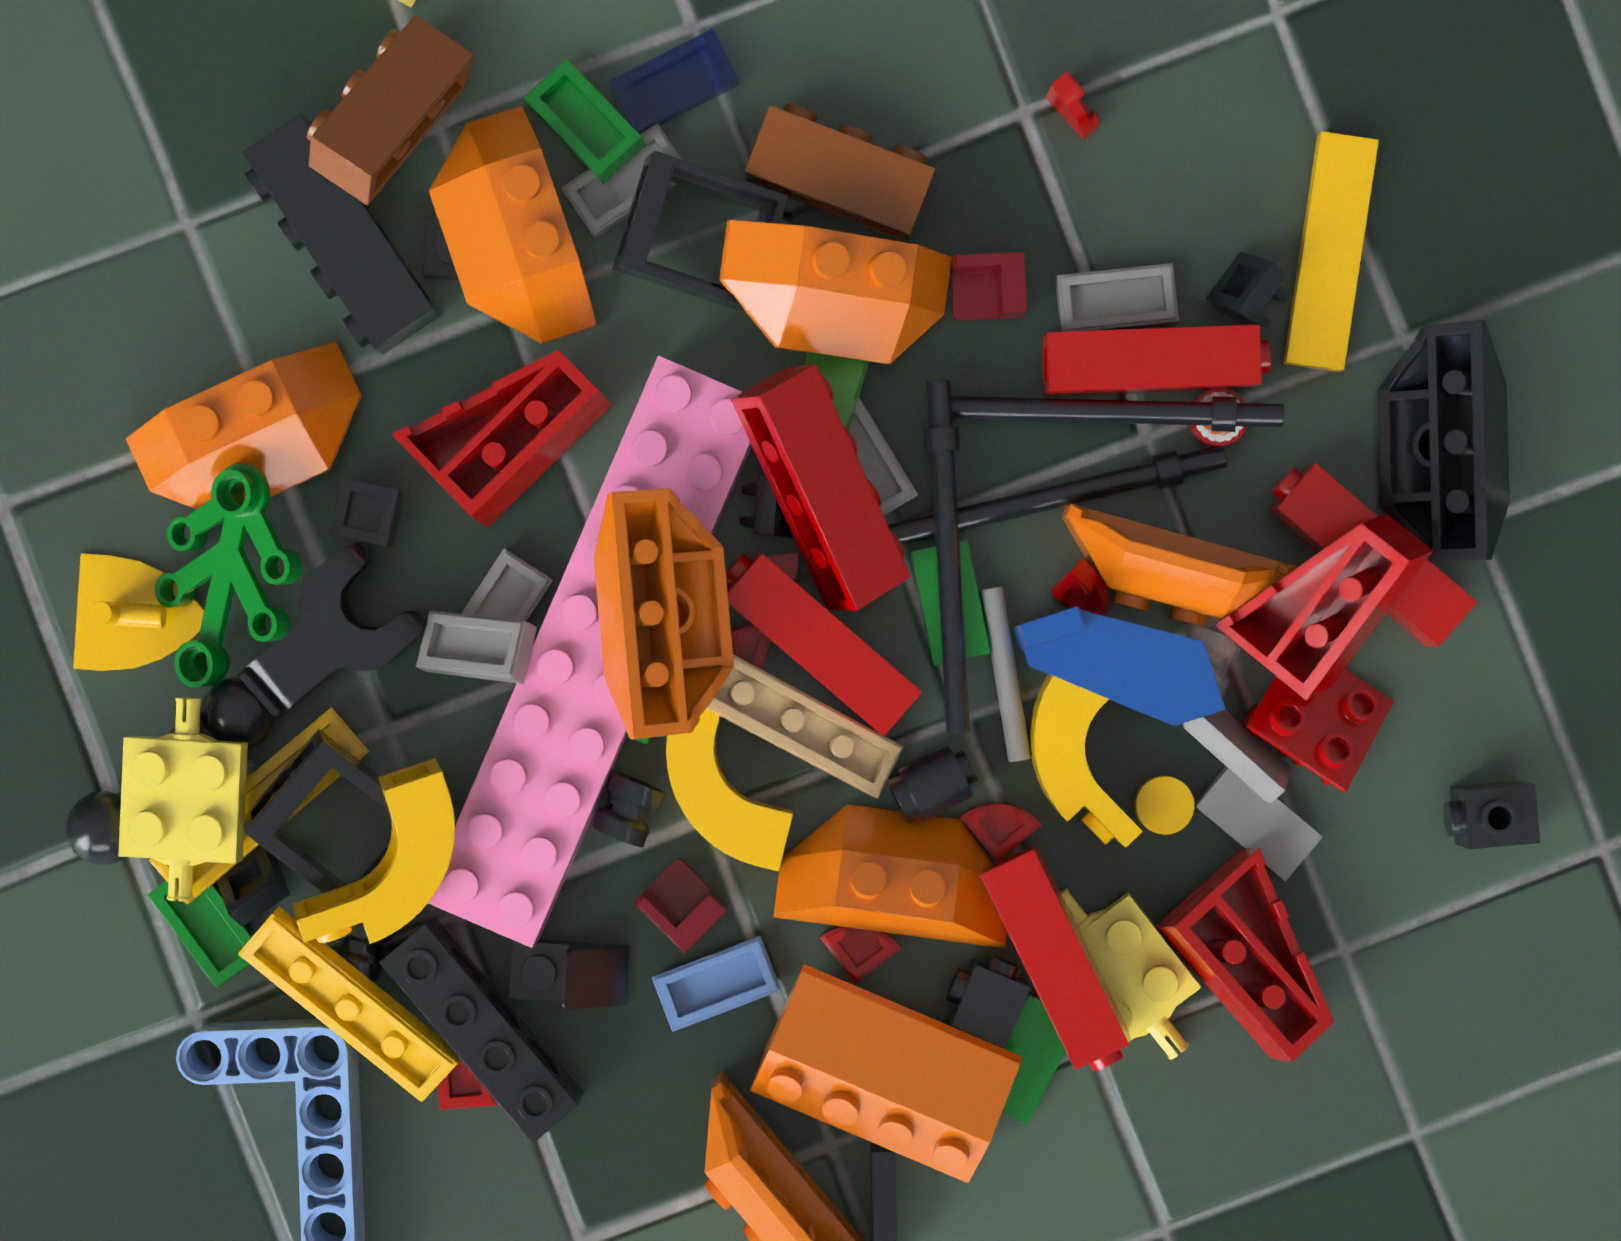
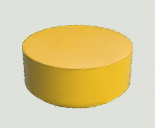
M1159 775L1149 778L1140 785L1134 797V811L1137 819L1144 827L1157 834L1169 835L1179 832L1188 825L1194 813V798L1190 789L1182 781L1171 776Z

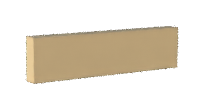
M733 654L734 668L706 709L869 796L878 799L904 746L885 736L883 737L880 733Z

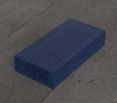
M713 28L609 81L630 125L639 134L656 123L661 126L740 85L739 79Z

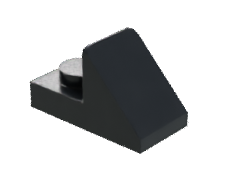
M513 940L508 999L562 1003V1009L567 1010L626 1005L630 946L539 940L531 948Z

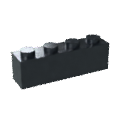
M299 113L242 152L252 166V169L244 174L263 202L266 203L273 198L285 217L277 222L280 229L297 251L304 247L307 248L317 263V266L311 269L310 273L324 294L330 300L337 295L340 297L350 312L342 320L357 343L362 348L371 344L374 349L385 354L441 315L368 206L308 166L310 140L307 139V133L312 123L302 113Z

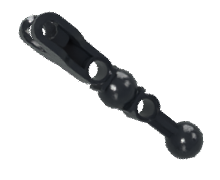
M358 542L345 546L303 580L297 600L299 615L296 624L287 632L286 636L277 640L238 674L239 677L226 678L213 685L208 691L200 709L199 733L206 734L218 741L248 742V750L263 743L273 729L275 718L283 716L336 670L343 668L356 671L381 669L393 661L425 631L427 621L420 613L415 611L404 612L382 627L365 626L354 619L347 606L348 588L357 576L367 568L369 560L367 552ZM175 727L167 734L174 733ZM121 790L118 793L109 791L91 792L79 799L69 811L66 822L67 840L73 852L87 862L107 865L115 864L126 858L118 856Z

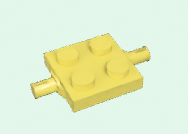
M176 697L174 733L161 737L131 735L123 739L118 856L152 858L162 864L169 865L167 900L191 901L193 900V866L204 862L236 864L243 861V824L245 817L248 742L218 741L206 734L199 733L202 698Z
M1068 888L1060 891L1130 1033V1041L1150 1033L1170 1060L1176 1058L1178 1052L1166 1036L1172 1040L1181 1053L1188 1048L1189 1043L1184 1040L1168 1018H1170L1176 1006L1202 988L1200 982L1129 892L1106 909L1087 915L1069 893Z

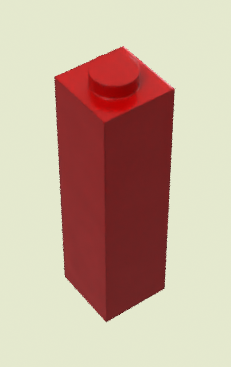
M1260 325L1047 332L1042 338L1044 397L1208 391L1214 388H1226L1229 390L1253 389L1262 384V375L1269 374L1271 363L1270 345L1268 339H1260Z
M1316 463L1305 466L1301 472L1294 466L1289 469L1271 490L1270 493L1277 499L1267 510L1317 554L1359 524L1378 517ZM1427 559L1387 614L1424 646L1439 647L1474 607L1477 601Z
M757 550L751 558H748L744 553L740 554L727 568L728 603L883 737L922 693L760 551Z
M1038 845L1030 846L986 867L980 874L982 881L1074 1069L1077 1070L1089 1064L1092 1071H1097L1121 1060L1125 1056L1122 1048L1130 1045V1033Z

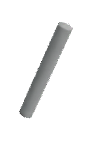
M1003 586L980 590L991 650L1008 762L1031 759Z

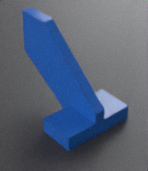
M1078 606L1013 628L1019 648L1024 650L1028 666L1172 726L1226 710L1204 641L1083 611Z

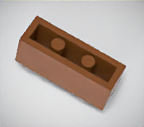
M416 15L401 32L397 29L391 30L380 44L376 54L377 60L367 71L361 68L358 69L348 80L342 92V101L332 112L324 109L311 124L307 133V139L310 140L308 166L368 206L468 86L474 54Z
M786 103L783 110L771 105L769 106L744 171L746 182L788 195L790 199L900 241L909 242L935 172V168L925 165L927 161L925 155L900 145H895L891 152L870 144L873 137L853 126L840 124L838 131L816 123L818 116L815 113L794 104Z

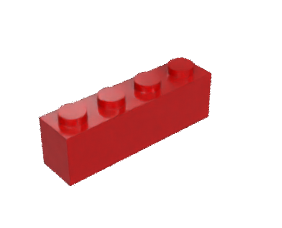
M816 364L784 368L731 399L733 406L827 610L858 611L910 578L911 576L903 560V547L887 525L880 509L881 500L875 486L866 478L856 455V442L849 430L843 426L832 402V388L827 379L819 373Z

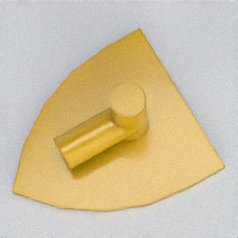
M81 553L73 669L97 671L134 669L162 660L177 651L182 644L191 641L200 632L204 609L196 598L185 607L168 608L165 605H161L155 595V584L157 579L165 572L148 564L112 555ZM174 582L172 587V591L175 598L178 595V586L176 582Z

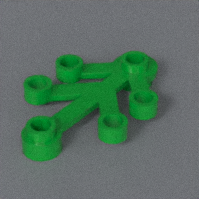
M239 463L226 468L213 482L211 490L212 499L188 516L175 517L167 528V539L173 549L177 551H198L207 542L208 530L223 522L218 544L177 572L162 574L155 584V595L161 605H165L168 608L185 607L194 600L196 588L211 579L198 640L182 644L175 655L174 665L176 674L180 681L188 687L198 688L216 685L229 670L230 658L222 644L234 589L248 616L249 633L255 640L259 642L277 641L285 637L289 630L287 613L279 606H270L243 548L247 532L262 558L260 571L265 581L269 584L283 585L294 583L301 575L302 562L294 550L282 548L265 512L270 499V488L267 478L259 468L251 464ZM244 487H245V491H246L245 499H244V497H243V489H244ZM187 525L191 533L188 542L186 541L184 535L185 528ZM280 558L284 561L285 565L282 576L278 571V561ZM174 582H176L178 586V595L176 598L172 591ZM267 615H269L272 621L270 632L265 627Z

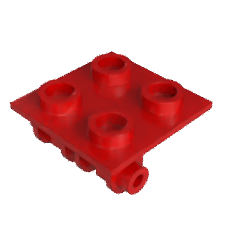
M1346 669L1332 687L1308 700L1301 697L1275 675L1259 705L1255 703L1246 713L1242 722L1247 725L1246 728L1249 729L1251 736H1260L1276 747L1278 754L1281 756L1288 755L1293 759V764L1296 766L1303 765L1321 777L1323 784L1326 786L1331 784L1345 793L1394 701Z

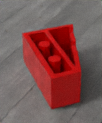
M559 350L491 383L492 387L462 402L456 401L442 408V412L413 427L406 426L392 433L399 443L472 518L486 527H490L612 406L604 395Z
M1383 514L1359 524L1238 610L1215 624V626L1301 697L1308 700L1333 686L1433 550L1388 514Z
M1260 848L1238 849L1155 927L1270 1058L1293 1062L1334 1023V1020L1305 952H1301L1287 920L1289 915L1283 901L1278 899L1264 867L1267 864Z

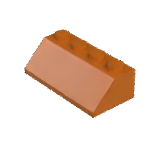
M804 964L765 1047L750 1091L969 1183L991 1142L1020 1067L1022 1056Z

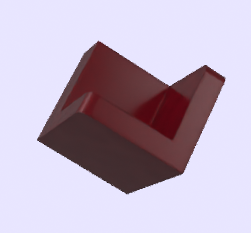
M1024 252L954 255L951 260L952 314L954 320L1023 318L1027 312Z
M679 858L675 859L634 902L683 953L726 912L728 906Z

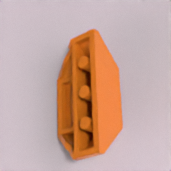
M519 106L466 123L429 189V194L466 303L495 320L527 335L528 338L541 345L597 327L572 237L543 152L523 107Z
M728 220L719 280L730 293H733L749 317L776 348L891 364L944 316L952 257L916 244L809 226Z
M336 341L272 359L162 410L128 436L126 441L150 492L198 509L212 499L211 490L215 478L229 466L244 463L254 465L263 472L269 484L271 498L331 470L354 411L357 410L363 394L339 343ZM244 487V489H243V497H244V499H245L246 491H245V487Z
M670 488L610 492L607 494L594 554L605 681L630 739L692 733L700 721L699 717L712 702L734 668L723 546L698 518L680 503V499Z
M1074 504L1065 506L1062 515L1066 526L1086 561L1099 574L1107 590L1116 592L1114 603L1148 612L1150 602L1171 607L1170 619L1194 626L1204 627L1206 618L1224 619L1298 568L1295 565Z
M847 804L782 857L774 918L996 948H1005L1007 930L980 876L982 871L986 867L993 865V863L963 820L933 816L925 821L918 817L910 822H906L901 811Z
M722 1071L715 1077L711 1089L704 1172L709 1179L704 1184L713 1199L724 1210H728L733 1206L747 1224L742 1227V1230L748 1240L865 1241Z

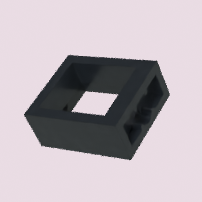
M653 151L645 157L612 270L746 312L733 293H730L725 286L647 261L670 181L758 210L759 214L756 222L791 224L792 214L785 212L789 196Z
M318 729L245 814L243 827L246 835L321 892L325 893L347 884L277 832L331 767L387 811L389 809L378 779L380 776ZM388 846L376 858V860L365 871V873L360 877V879L369 874L380 863L388 849Z

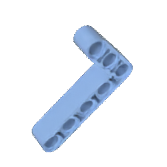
M319 1019L215 1022L204 1025L185 1038L177 1049L176 1062L178 1070L184 1078L192 1083L211 1085L295 1081L301 1241H365L358 1051ZM325 1035L335 1040L339 1047V1059L337 1061L326 1062L317 1056L313 1046L316 1036ZM258 1038H269L278 1045L281 1054L278 1064H267L259 1058L256 1052V1041ZM200 1040H210L218 1046L222 1056L219 1066H208L200 1059L198 1054ZM327 1094L336 1098L341 1105V1118L329 1120L321 1116L316 1107L317 1095ZM329 1153L337 1156L343 1163V1177L331 1178L323 1174L318 1164L319 1154ZM331 1212L339 1215L345 1222L346 1234L334 1236L327 1233L321 1226V1214Z

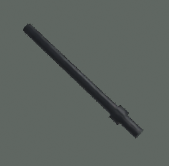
M938 380L927 382L929 428L924 429L925 453H931L947 733L970 732L954 457V452L960 451L959 427H953L950 381Z
M951 396L952 419L1201 425L1211 426V432H1235L1236 426L1283 428L1284 404L1237 403L1236 397L1212 396V402Z
M1214 446L1178 455L1176 450L1152 455V462L957 508L959 532L1156 484L1159 489L1181 485L1185 477L1227 468L1225 450L1223 446ZM934 514L888 525L890 531L898 538L901 545L935 538Z

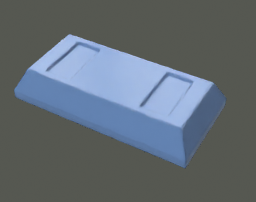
M761 935L652 977L672 1032L781 991Z

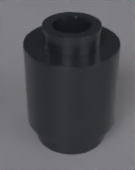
M946 744L898 768L899 775L887 780V784L906 822H910L918 817L925 821L973 797L969 785L977 782L978 778L965 752L960 750L953 754Z

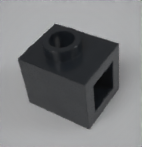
M1508 781L1450 787L1451 801L1444 803L1443 816L1448 836H1454L1455 845L1467 849H1481L1540 843L1535 784L1523 781Z
M991 954L986 963L972 958L968 970L958 967L946 995V1000L953 1003L946 1020L947 1025L1006 1049L1031 989L1027 980L1019 977L1022 968L1008 960Z

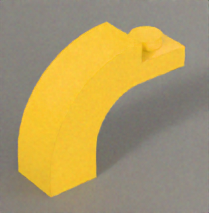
M1048 674L1038 692L1030 721V752L1037 780L1045 796L1063 819L1068 822L1084 807L1089 813L1081 819L1082 822L1105 845L1114 838L1126 848L1143 831L1096 783L1088 768L1085 755V740L1089 725L1097 711L1109 699Z
M706 709L699 717L700 721L692 733L667 735V770L676 800L692 826L714 847L742 862L779 872L793 810L753 800L740 793L728 782L720 768L716 754V737L721 716Z
M435 758L378 777L392 823L388 849L380 863L362 879L293 903L296 922L303 942L317 939L320 943L331 942L349 934L352 931L351 926L363 922L369 943L371 944L401 929L419 914L432 899L448 869L455 835L454 812L450 794L442 770Z

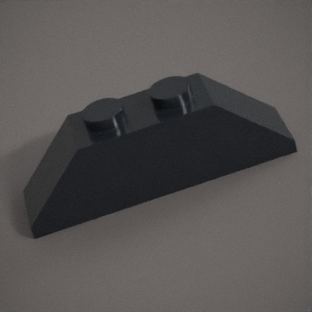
M1475 320L1424 325L1416 335V341L1399 359L1378 389L1380 505L1391 518L1433 550L1428 557L1429 562L1492 560L1510 503L1507 383L1486 321Z

